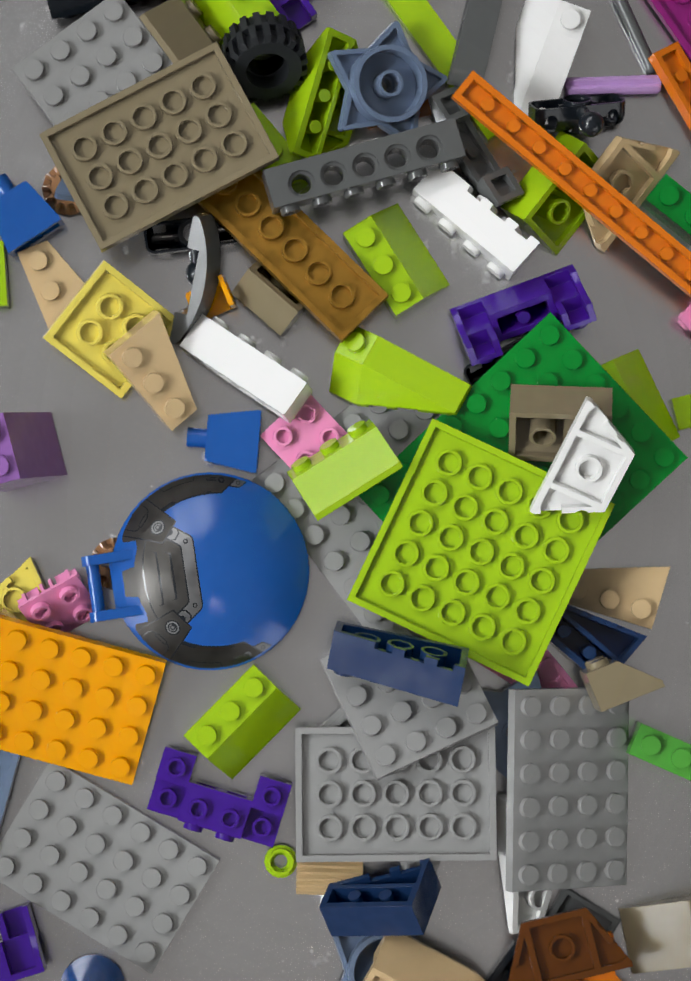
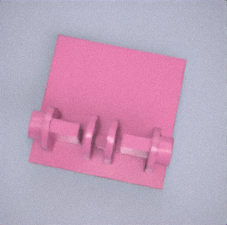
M310 395L291 423L279 417L260 437L292 469L291 465L296 460L304 456L311 457L320 451L319 448L323 443L333 438L338 440L346 435L347 432Z
M67 568L63 573L55 576L57 584L51 578L47 581L50 585L48 589L45 588L43 583L39 584L41 593L36 587L27 593L21 594L22 598L17 600L18 608L28 622L68 633L90 620L89 613L92 612L90 593L82 583L81 576L76 568L71 571Z

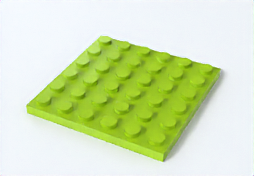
M432 418L347 600L432 641L469 648L468 658L529 686L615 504L610 502L605 512L588 513L587 511L580 510L576 513H561V510L541 511V514H533L530 512V505L547 474L546 471Z

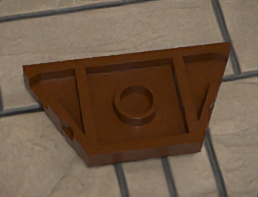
M586 907L521 922L508 981H576L632 967L633 963Z

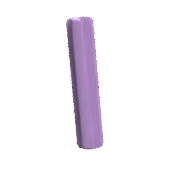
M658 75L569 77L565 81L566 95L582 94L589 96L611 93L618 95L658 94L661 91V80Z

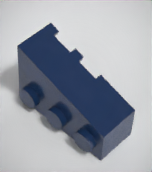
M567 605L550 643L582 670L586 668V661L602 655L624 664L647 636Z
M430 858L420 860V866L401 871L400 866L389 868L390 874L371 878L370 874H365L330 883L319 909L331 936L424 935L441 889Z

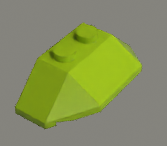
M327 27L306 53L308 60L307 75L303 76L304 81L300 86H294L295 91L290 94L282 121L290 153L302 158L344 148L348 145L352 130L343 132L338 130L345 90L327 55L334 50L358 49L356 39L331 27Z

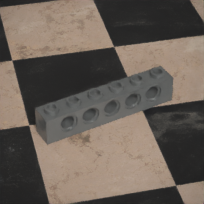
M454 117L264 169L262 179L272 214L281 212V215L284 217L296 214L301 211L300 207L312 203L314 208L328 205L333 202L332 198L345 195V199L358 197L365 193L364 189L376 186L377 190L387 189L395 186L396 180L408 177L409 181L420 180L428 176V171L440 169V172L444 173L460 167L459 163L464 160L466 154ZM422 145L432 146L436 151V157L432 159L424 158L420 154L419 147ZM393 153L399 154L403 157L405 165L398 168L393 167L389 164L387 157ZM360 162L370 164L373 168V174L370 176L360 175L356 171V165ZM328 171H335L341 176L342 181L337 185H330L325 181L324 174ZM299 179L304 180L309 184L310 190L305 194H299L293 190L291 184Z

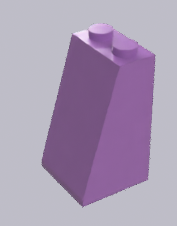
M51 412L0 413V491L7 492L68 475Z

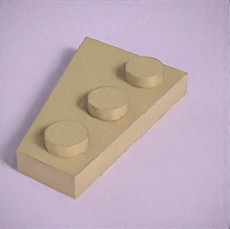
M46 240L19 251L17 254L49 329L85 283Z
M670 566L584 569L568 604L652 629Z

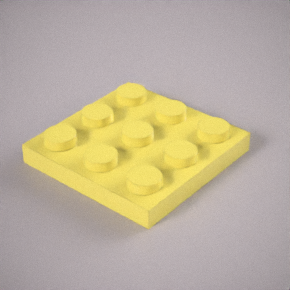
M103 260L42 338L122 399L131 387V384L105 355L104 351L153 310L160 312L170 337L174 315Z

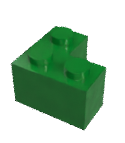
M665 174L641 206L691 245V193Z

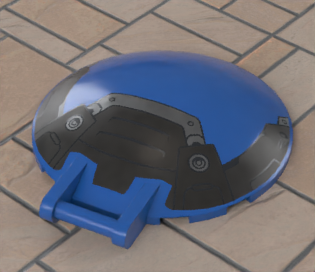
M195 473L179 477L159 486L142 499L129 514L118 534L113 552L81 557L82 567H86L92 612L89 613L90 623L123 618L131 632L153 653L174 664L198 670H222L237 667L251 662L271 650L284 638L297 620L303 607L309 584V559L306 544L301 530L289 510L279 499L260 485L245 478L225 473ZM109 564L116 609L105 610L99 565Z

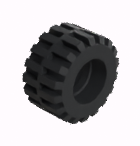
M266 11L265 15L254 12L252 13L253 16L249 18L243 16L239 18V24L233 23L229 27L230 33H225L222 52L245 95H248L249 100L257 101L259 98L263 102H270V98L276 97L279 100L284 98L283 94L293 93L295 91L294 86H300L303 83V76L307 75L308 60L300 29H297L296 23L292 19L287 21L286 16L283 14L274 16L272 11ZM262 54H276L266 60H254V58Z

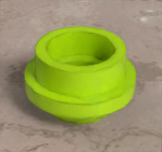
M284 844L271 847L265 855L264 863L266 870L277 878L291 875L297 866L295 851ZM284 855L287 858V864L282 867L277 866L275 863L276 856Z

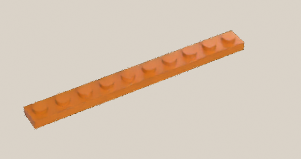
M473 70L451 96V99L691 298V251Z

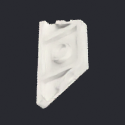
M586 396L530 505L531 513L541 514V511L561 510V513H576L580 510L587 511L588 513L605 512L635 455L634 449L591 397Z

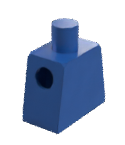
M4 173L0 175V236L6 250L14 258L18 255L17 252L31 247L65 223L27 181L14 186L8 175Z
M253 410L208 415L207 429L188 427L186 445L187 447L205 448V462L250 474H257L262 411Z

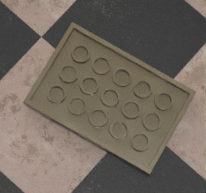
M217 41L39 134L102 253L280 160L278 153Z

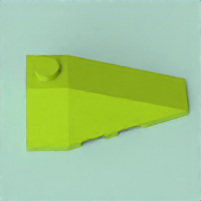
M358 327L343 343L340 342L335 351L329 392L361 407L372 405L383 406L393 410L404 408L424 413L457 415L472 386L382 337Z

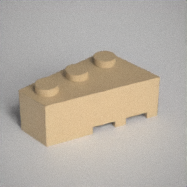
M151 311L104 351L115 367L162 423L171 431L197 410L160 312Z

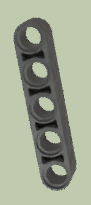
M466 0L447 84L460 87L473 70L484 79L502 0Z

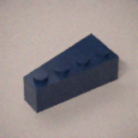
M337 621L327 669L333 670L335 674L340 676H354L458 707L469 648Z

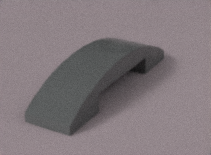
M454 86L432 95L429 101L436 122L455 117L466 154L464 160L459 163V168L474 188L496 207L523 196L524 191L509 167L500 168L470 121L471 115L451 99V96L458 87Z
M208 212L193 215L187 248L197 250L199 253L189 306L175 311L170 335V341L174 345L183 341L202 314L207 316L216 294L219 281L217 276L220 274L221 263L220 240L215 219Z

